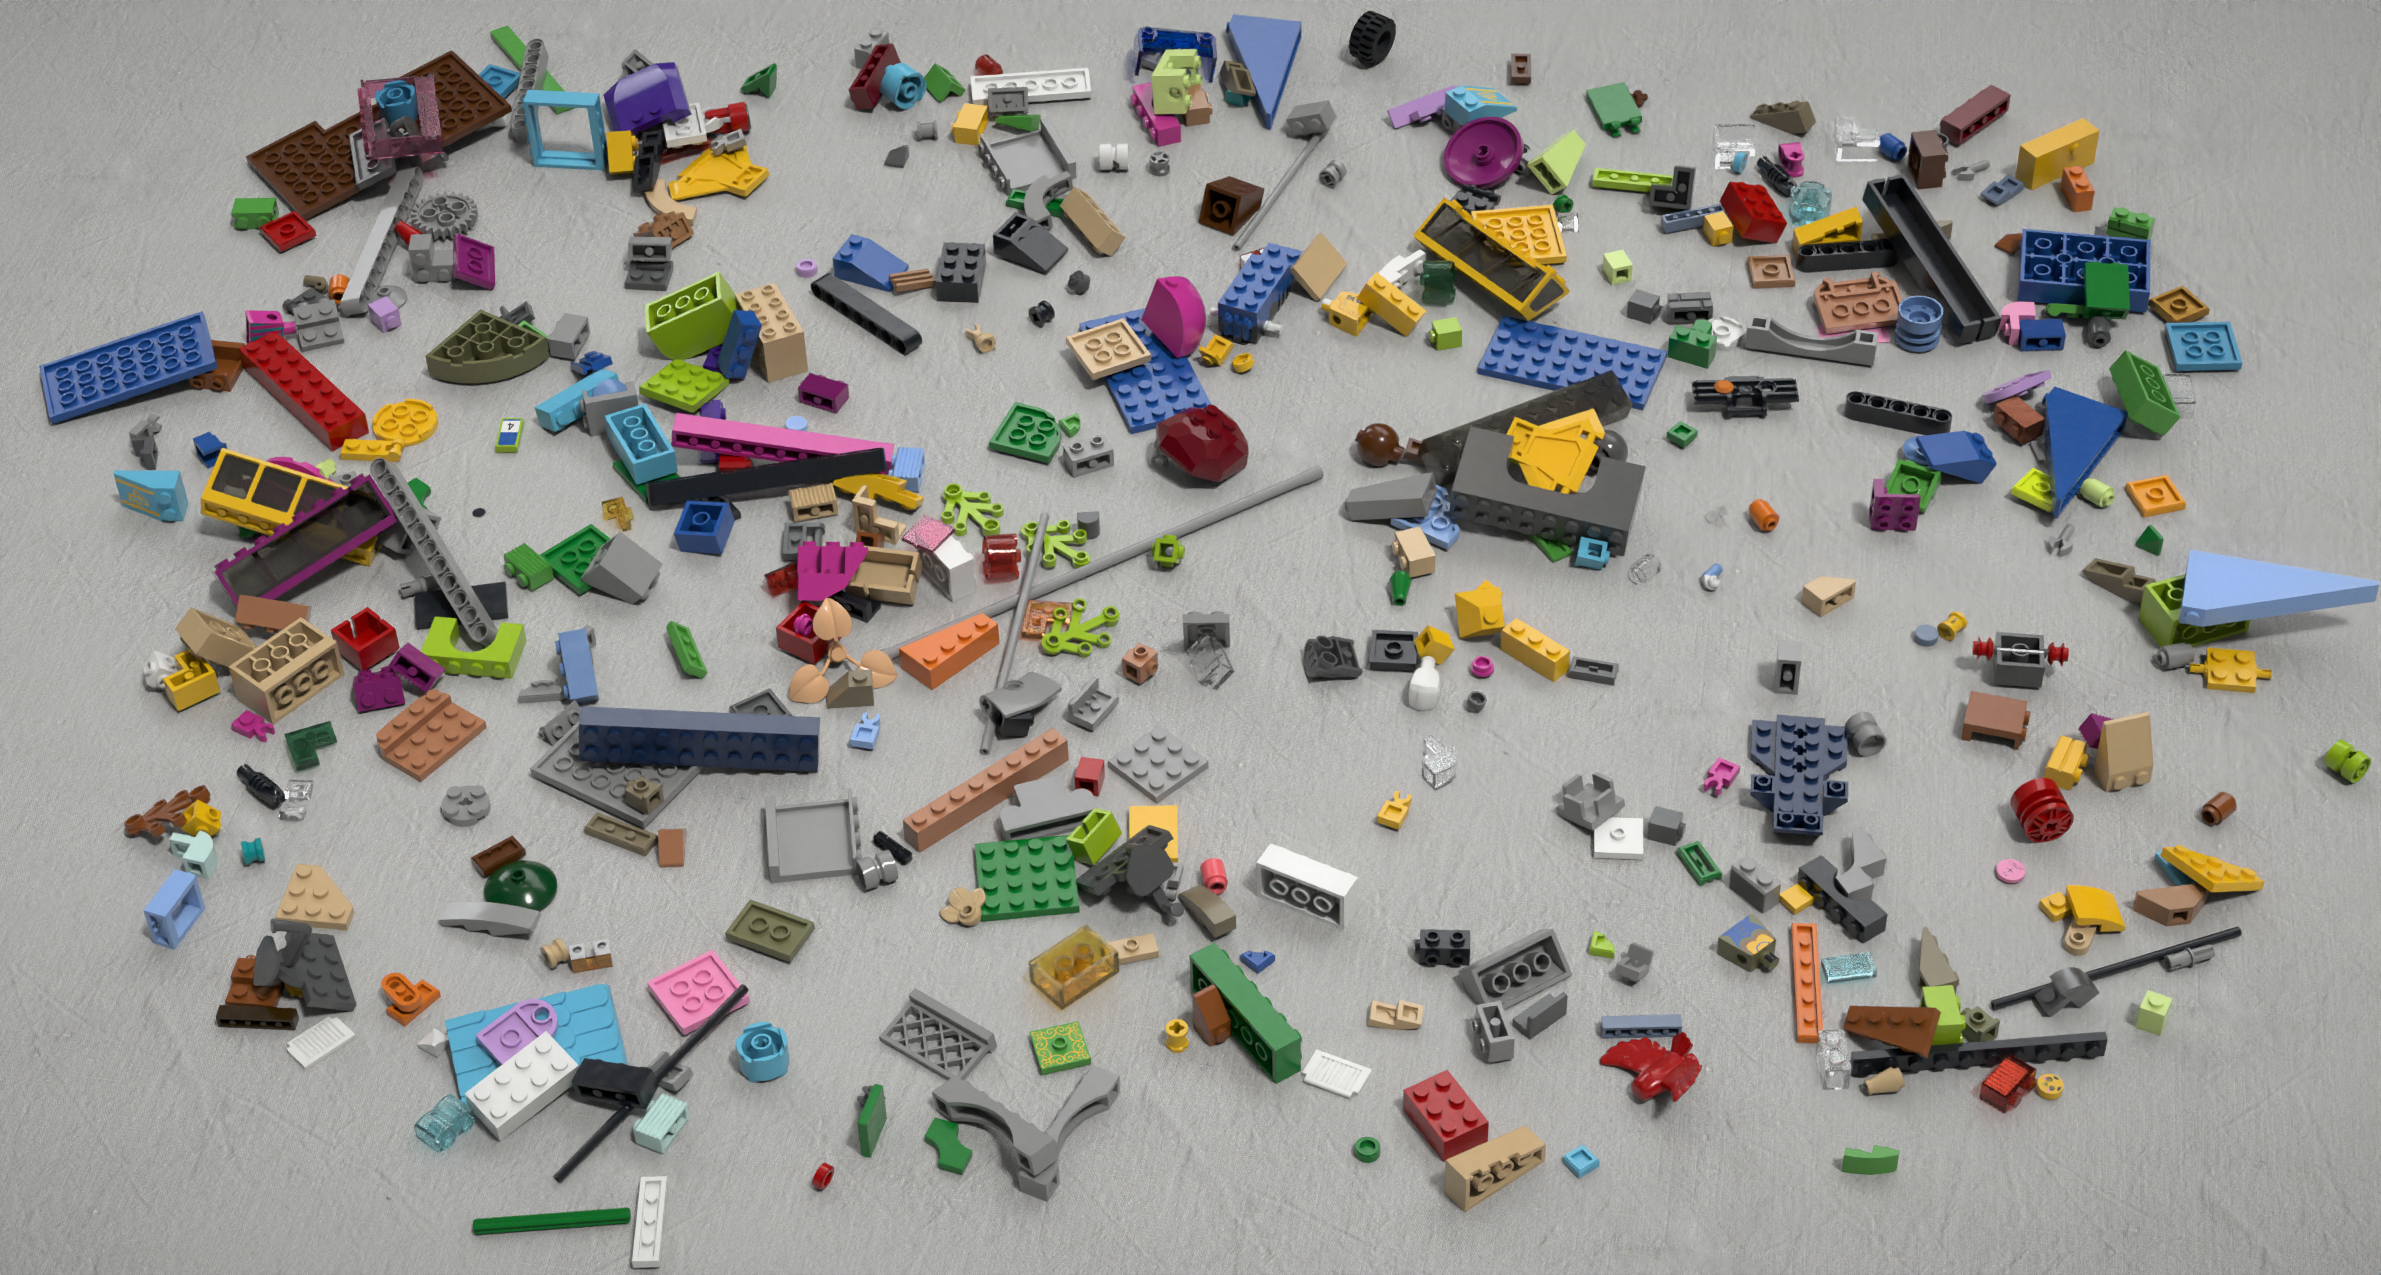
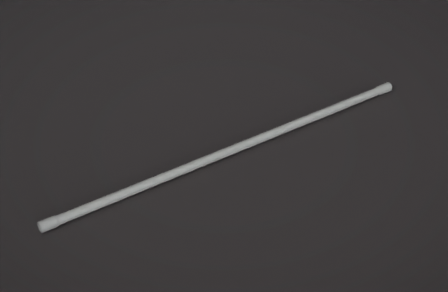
M1317 465L1278 484L1031 588L1028 601L1152 549L1153 543H1156V538H1163V534L1174 535L1179 538L1296 487L1323 478V470ZM1021 592L880 651L887 654L892 661L900 656L899 648L978 614L983 613L990 618L1016 607Z

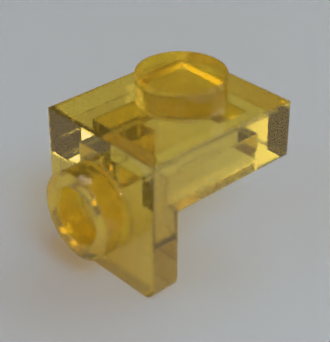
M623 497L601 502L603 517L606 521L618 518L623 532L632 530L630 522L634 520L631 507H626Z

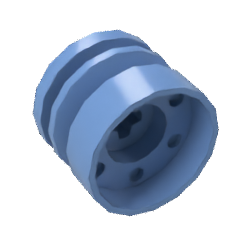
M1918 295L1902 300L1898 305L1895 340L1898 345L1913 352H1925L1935 348L1940 341L1943 319V307L1933 298Z

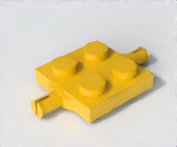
M2207 647L2205 663H2190L2189 673L2204 674L2207 689L2255 693L2257 678L2271 679L2272 669L2257 668L2255 651Z

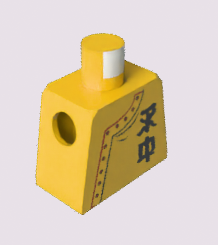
M1341 292L1335 301L1325 298L1322 302L1321 310L1329 312V324L1357 337L1374 315L1370 308L1357 299L1359 294Z

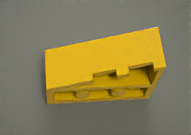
M1857 206L1795 228L1793 230L1792 247L1796 257L1798 248L1801 245L1861 241L1863 221Z

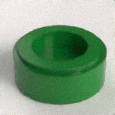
M1372 1137L1358 1139L1354 1146L1355 1157L1364 1163L1376 1161L1380 1157V1143Z

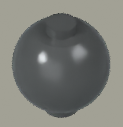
M1604 430L1605 435L1603 439H1595L1593 444L1599 446L1589 467L1592 470L1598 472L1602 456L1626 462L1628 456L1626 441L1615 431Z

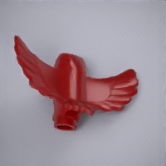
M1680 1032V1034L1677 1033L1673 1036L1670 1051L1666 1050L1665 1047H1660L1659 1043L1651 1042L1647 1037H1643L1640 1040L1631 1039L1629 1042L1620 1041L1616 1046L1609 1048L1607 1053L1600 1058L1602 1065L1620 1066L1638 1074L1631 1083V1090L1633 1095L1642 1101L1651 1100L1656 1095L1671 1091L1673 1102L1678 1101L1695 1083L1702 1069V1065H1699L1697 1057L1689 1053L1693 1044L1685 1032Z

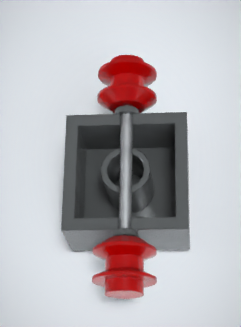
M1996 632L1995 644L1990 637L1987 642H1982L1980 637H1978L1977 641H1973L1972 655H1976V660L1980 656H1986L1987 661L1993 656L1995 685L2041 688L2046 657L2050 665L2054 661H2059L2060 665L2063 666V662H2068L2069 648H2065L2064 643L2060 647H2055L2054 642H2051L2048 648L2045 649L2044 635Z

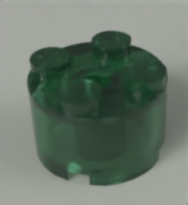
M1449 260L1424 261V273L1420 274V285L1424 286L1422 292L1423 303L1454 302L1456 296V288H1454V281H1456L1455 263Z

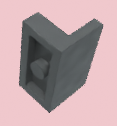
M1563 992L1554 998L1551 994H1547L1514 1017L1512 1026L1531 1040L1566 1015L1568 995Z

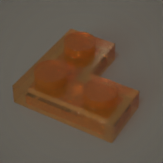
M1028 600L1021 631L1022 638L1042 639L1046 635L1047 625L1054 623L1053 613L1059 607L1067 611L1066 621L1062 625H1070L1073 603Z

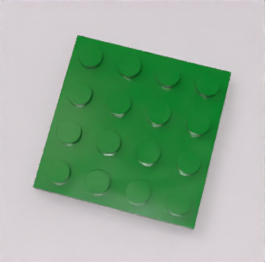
M1069 835L975 844L978 887L982 888L986 894V901L981 907L982 922L1080 913L1077 883L1075 882L1074 857L1066 841Z

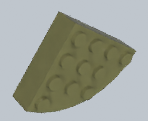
M480 309L425 357L429 376L442 381L494 383L539 366L549 358L546 337Z

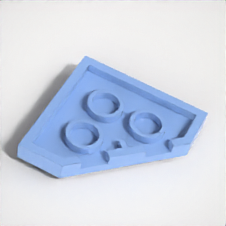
M1436 485L1438 491L1427 517L1391 518V525L1402 530L1420 526L1429 542L1448 550L1460 537V530L1458 524H1456L1455 517L1449 516L1450 503L1446 489Z

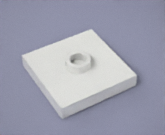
M1610 817L1594 829V858L1643 860V818Z

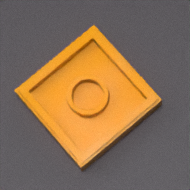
M2168 475L2126 483L2125 490L2143 517L2184 510L2186 508V502Z

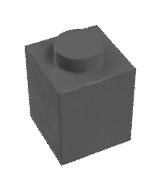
M1636 289L1628 300L1627 318L1651 324L1655 317L1658 318L1661 313L1662 306L1659 305L1660 296Z
M1655 806L1648 824L1647 839L1676 846L1678 838H1683L1686 824L1682 823L1683 813Z

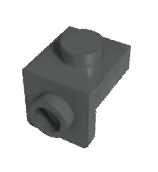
M527 301L511 312L504 306L499 308L502 315L500 318L516 325L520 324L523 320L530 323L535 319L532 307Z

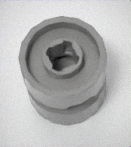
M1864 711L1856 713L1845 723V730L1860 755L1873 756L1885 747L1887 739L1880 727L1877 726V722L1871 713Z
M889 850L877 853L874 859L868 856L855 861L856 872L864 890L879 886L880 881L885 884L898 879L897 867Z

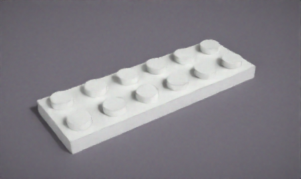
M1088 68L971 76L972 99L975 105H989L988 88L1028 87V102L1091 98Z

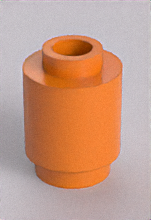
M342 274L332 276L329 281V298L335 300V303L341 305V299L350 281L347 276Z
M1762 499L1753 501L1748 510L1750 517L1762 531H1770L1776 528L1779 516L1770 504Z

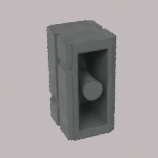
M1710 292L1668 294L1667 315L1669 324H1689L1699 319H1712L1713 303Z

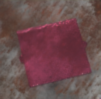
M924 515L901 539L903 542L915 546V549L919 548L933 554L955 532V528L943 523L942 520H936Z

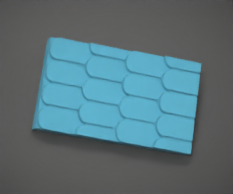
M596 984L567 993L564 991L538 998L549 1003L554 1008L558 1019V1030L553 1039L579 1066L584 1058L601 1059L606 1062L628 1065L609 985ZM518 1003L488 1011L481 1010L445 1020L462 1106L467 1112L471 1110L467 1105L465 1093L500 1067L498 1062L477 1041L475 1035ZM540 1012L536 1015V1019L540 1021L546 1020L549 1017L547 1012Z

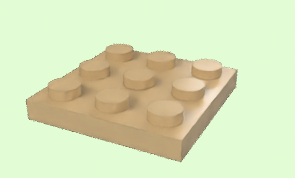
M1124 318L1066 337V344L1092 380L1151 361L1150 352Z

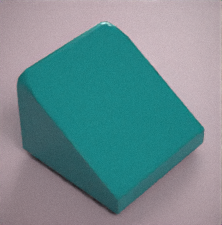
M1230 90L1225 91V101L1240 107H1244L1252 97L1232 93Z

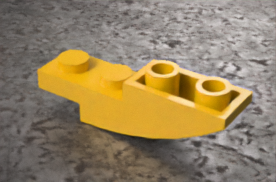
M870 473L838 478L833 482V485L839 487L840 491L848 494H857L863 485L868 486L869 499L875 500L881 495L883 500L889 502L896 501L901 504V507L908 510L922 506L924 501L923 496L905 489L906 480L885 474Z

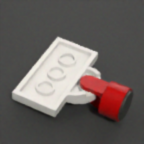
M738 102L727 104L728 107L715 109V107H709L703 110L700 109L699 103L689 104L692 115L677 122H673L671 118L662 122L667 148H681L683 145L688 144L700 145L707 141L706 133L709 132L729 134L739 129H742V132L750 131L751 124L747 103ZM729 117L730 122L723 123V118Z

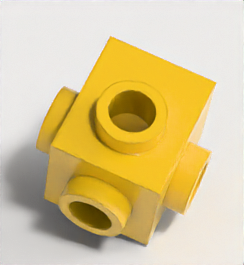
M198 799L183 811L187 821L181 826V830L195 837L199 831L207 833L210 837L219 832L221 828V811Z

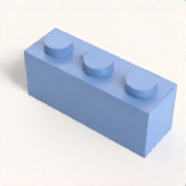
M586 628L558 633L559 640L555 641L557 655L562 654L563 663H559L561 677L566 676L568 684L563 685L565 699L570 698L571 703L577 701L578 704L599 700Z

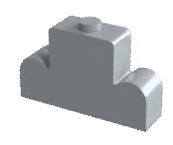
M1059 775L1017 784L1014 786L1015 805H1008L1000 811L1001 834L1004 841L1056 836L1072 832L1078 825L1085 829L1082 821L1094 808L1098 809L1093 794L1087 789H1076L1070 795H1067Z

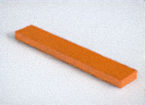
M1791 923L1797 1043L1823 1044L1817 924Z

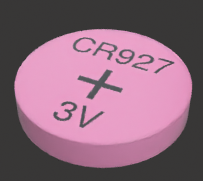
M2006 859L1997 865L1996 874L2004 882L2018 883L2025 876V867L2019 861Z

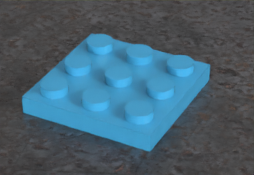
M2230 322L2166 323L2165 333L2176 371L2241 370L2242 359Z

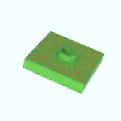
M1079 1021L1029 1032L1042 1075L1091 1064V1057Z

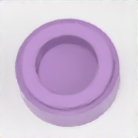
M811 259L800 260L796 264L797 274L804 278L814 276L817 273L816 262Z

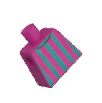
M245 311L246 344L273 331H277L283 338L284 335L296 334L294 321L283 322L278 311Z

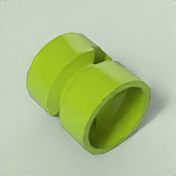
M2343 739L2338 740L2329 749L2324 760L2326 766L2335 772H2340L2341 776L2352 783L2361 780L2372 762L2369 756L2360 750L2355 751V747Z

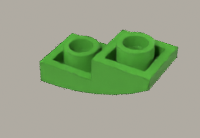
M1874 1145L1872 1153L1846 1147L1841 1172L1865 1175L1894 1172L1897 1170L1900 1150Z

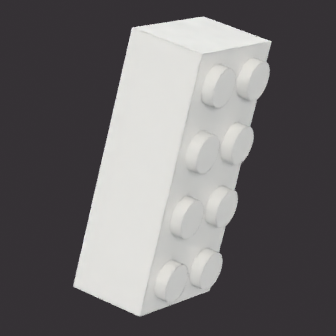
M1271 843L1256 862L1257 896L1342 930L1347 927L1358 911V877L1350 873H1345L1327 864H1322Z
M545 1031L465 1093L467 1105L499 1141H502L573 1085L571 1081L579 1065Z

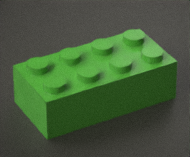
M2125 350L2109 370L2113 377L2112 380L2117 386V392L2122 398V404L2128 412V418L2135 424L2140 423L2144 425L2150 432H2157L2164 436L2181 416L2158 366Z

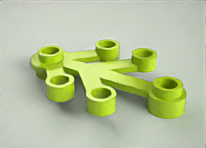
M956 483L948 484L944 488L942 496L946 501L945 510L941 513L942 523L952 524L955 521L953 512L955 505L957 504L961 507L958 520L954 524L955 535L964 536L967 534L966 523L969 515L982 527L983 534L987 538L994 539L1000 533V522L993 518L986 519L980 513L991 512V516L999 518L1004 514L1002 504H990L991 494L989 492L964 491ZM967 500H978V503L968 502Z
M1060 520L1057 522V525H1047L1043 540L1045 548L1043 565L1049 568L1056 565L1054 549L1072 559L1074 569L1091 563L1087 552H1077L1064 544L1085 543L1087 541L1086 531L1078 529L1074 531L1073 535L1050 536L1048 535L1049 533L1068 534L1071 530L1070 522L1068 520ZM1034 521L1025 523L1021 527V534L1028 541L1026 552L1029 557L1039 524Z
M1077 598L1073 601V614L1069 630L1060 634L1062 623L1067 618V611L1061 607L1056 608L1053 613L1054 623L1051 633L1043 636L1042 648L1050 655H1056L1063 650L1079 654L1083 658L1091 655L1092 645L1090 643L1096 644L1100 648H1108L1111 643V636L1108 633L1103 632L1095 635L1087 632L1102 624L1108 627L1115 626L1119 620V611L1114 606H1108L1102 610L1100 615L1080 624L1082 613L1085 612L1087 604L1084 599ZM1077 604H1080V605H1082L1083 607H1082V608H1078L1076 605H1077ZM1076 639L1084 642L1076 645L1067 641ZM1100 639H1106L1107 642H1102ZM1086 648L1088 651L1084 652L1081 649Z

